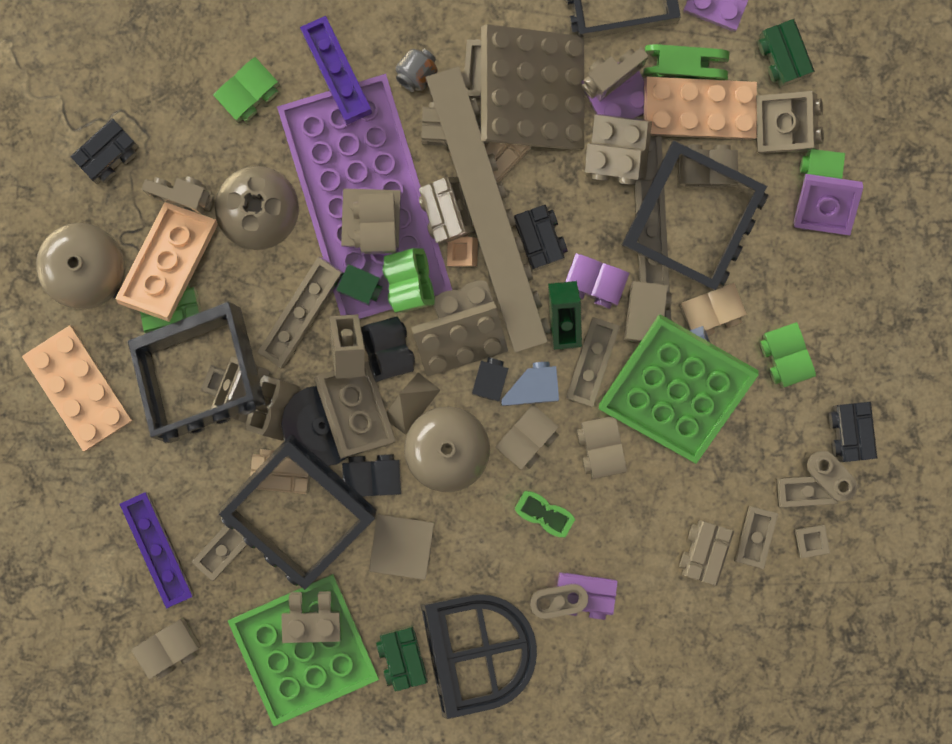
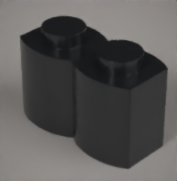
M398 316L361 327L364 348L368 354L369 366L375 382L414 371L415 357L406 345L407 330Z
M394 454L377 455V461H366L365 456L348 457L349 462L342 463L343 480L362 497L402 494L401 459L394 460Z

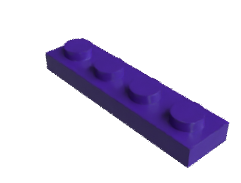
M321 17L301 26V32L346 125L372 114L371 107L327 17Z
M144 492L120 503L119 505L166 609L193 597L191 588L148 493Z

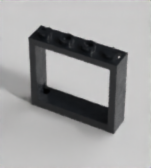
M566 0L567 5L572 4L574 15L570 16L572 33L577 32V36L584 37V39L677 24L681 18L678 0H663L665 11L663 15L586 27L581 0Z
M672 141L621 245L712 290H716L718 286L723 288L730 275V272L726 269L731 260L736 262L743 248L739 243L744 234L747 236L750 234L756 222L752 217L757 208L760 210L763 208L769 194L765 193L767 186L689 147ZM679 155L687 157L754 190L711 278L637 242Z
M226 302L128 340L151 438L163 441L164 443H172L180 439L179 436L183 434L200 433L205 430L207 425L229 422L231 420L230 417L237 414L246 415L256 411V407L265 404L242 310L237 305ZM229 324L246 396L168 425L151 354Z
M291 434L222 505L219 515L224 525L231 530L236 529L243 536L244 542L249 547L257 548L264 554L265 560L271 566H278L285 572V576L290 583L295 586L299 585L306 590L375 520L377 509ZM287 456L359 519L308 572L303 570L236 511L238 506Z

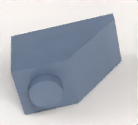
M550 362L532 363L533 368L527 369L502 398L501 406L559 401L556 366L550 367Z

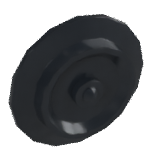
M317 386L306 387L293 395L284 408L281 421L284 441L293 434L328 466L337 465L348 457L340 459Z

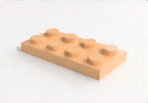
M646 77L644 79V120L652 121L650 136L756 139L757 82Z
M164 202L115 298L117 303L170 322L218 225L216 219Z
M71 325L22 356L83 452L88 451L133 421Z

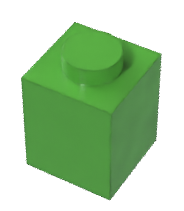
M811 149L807 152L806 156H802L800 173H804V179L806 174L842 179L845 153Z

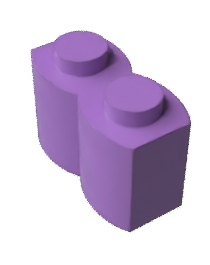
M576 253L565 282L577 281L580 299L583 300L586 295L595 299L594 304L610 309L611 305L618 306L629 272Z

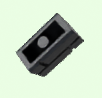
M112 118L70 157L94 183L98 184L100 181L106 183L116 174L114 169L121 162L127 164L137 155L135 150L139 146Z
M545 204L513 216L532 272L565 259L563 253L568 252L563 236L557 237L554 227L558 225V221L553 209L548 211Z
M871 401L833 406V412H829V422L831 429H836L837 440H833L832 447L834 456L839 457V462L878 459Z

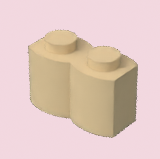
M735 283L679 304L689 330L703 326L708 336L716 333L714 328L725 324L727 329L743 323L741 317L747 315Z

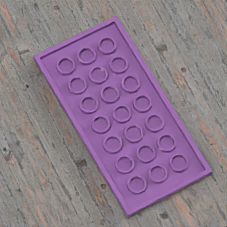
M386 74L358 82L371 107L372 114L346 125L330 91L277 107L323 259L342 272H345L347 265L350 264L381 279L379 285L383 286L380 297L377 302L372 301L370 306L338 293L337 287L340 281L334 288L333 292L340 315L358 314L359 320L393 310L388 301L389 282L385 278L382 268L384 256L394 253L362 255L361 248L341 246L343 189L400 190L399 248H396V253L412 248L424 249L429 264V278L433 286L434 297L445 291L452 290L439 245L428 232L429 219L427 213L422 210L419 203V197L421 196L419 188L421 186Z

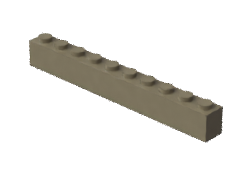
M458 66L427 76L429 89L514 351L518 352L548 342L546 335L551 334L546 317L540 319L537 308L542 307L537 290L531 292L528 281L533 280L529 264H522L520 253L525 251L520 236L514 237L511 226L516 225L511 208L505 210L502 199L507 198L502 181L496 183L493 171L498 170L494 155H487L484 144L489 142L481 141V127H478L475 116L481 114L476 99L470 100L466 90L472 87L467 71L461 72Z

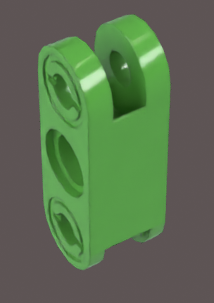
M657 44L645 46L647 54L657 57V66L643 69V75L646 77L728 80V71L709 68V62H728L730 52L727 50Z

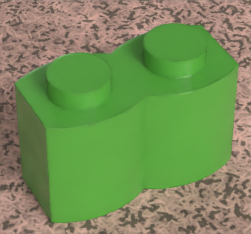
M254 57L223 84L213 96L238 123L241 120L247 122L258 112L256 107L263 100L267 103L278 94L279 91L276 88L280 84L261 62Z
M412 248L384 256L382 270L389 282L388 301L391 307H393L394 312H408L434 305V290L429 278V264L424 249Z
M797 322L762 335L764 340L760 341V346L765 358L770 356L773 363L770 373L775 384L780 383L781 388H785L816 376L812 360Z
M523 491L514 508L523 519L532 523H540L543 529L557 537H566L575 521V518L569 511L556 505H549L545 498L531 491Z

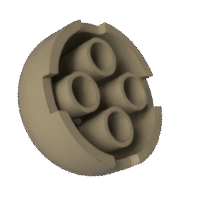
M71 223L54 230L43 241L36 259L37 277L43 290L56 302L74 309H91L110 300L118 289L125 270L124 256L116 240L103 229L87 223ZM74 258H77L79 260V264L77 267L73 268L75 263Z
M444 406L431 409L414 421L406 435L404 454L410 472L422 485L439 492H455L469 487L483 474L489 461L490 443L485 428L474 415L461 408ZM445 443L450 444L453 448L449 455H445L441 451V447Z

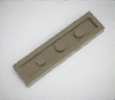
M318 257L258 353L279 368H284L344 272L322 257Z

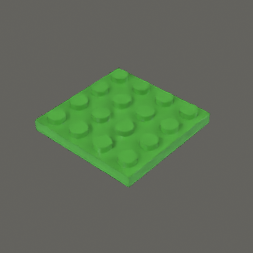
M659 314L599 403V410L697 464L759 376V371Z
M334 574L311 583L306 590L300 588L293 592H302L303 612H319V591H331V611H340V642L282 643L281 614L290 612V593L228 620L273 727L380 679Z

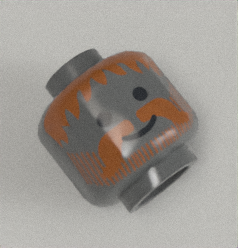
M417 49L409 50L396 65L397 81L408 91L424 90L428 86L426 77L438 72L437 66L434 63L436 58L426 49L422 51Z

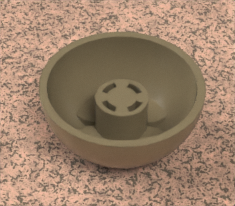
M249 166L232 173L222 183L216 195L215 215L221 231L230 241L246 249L263 250L278 245L290 235L298 219L299 201L294 187L284 175L268 167Z

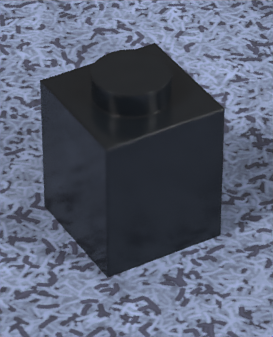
M488 357L487 362H480L472 395L496 402L500 401L509 369L503 367L504 361Z

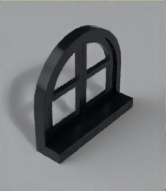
M483 594L467 595L439 602L420 604L443 718L451 719L501 707L515 699L525 689L535 669L537 645L530 623L518 608L504 599ZM476 609L483 646L452 652L445 615ZM482 609L494 611L505 617L515 628L519 638L489 645ZM521 649V660L517 672L506 686L498 690L491 655ZM485 657L492 693L462 700L455 663Z

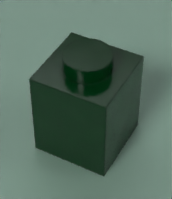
M348 264L337 287V292L370 306L372 301H378L383 286L379 285L381 281L379 277Z

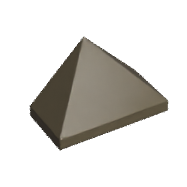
M417 373L386 412L389 422L406 435L411 425L422 415L440 389Z

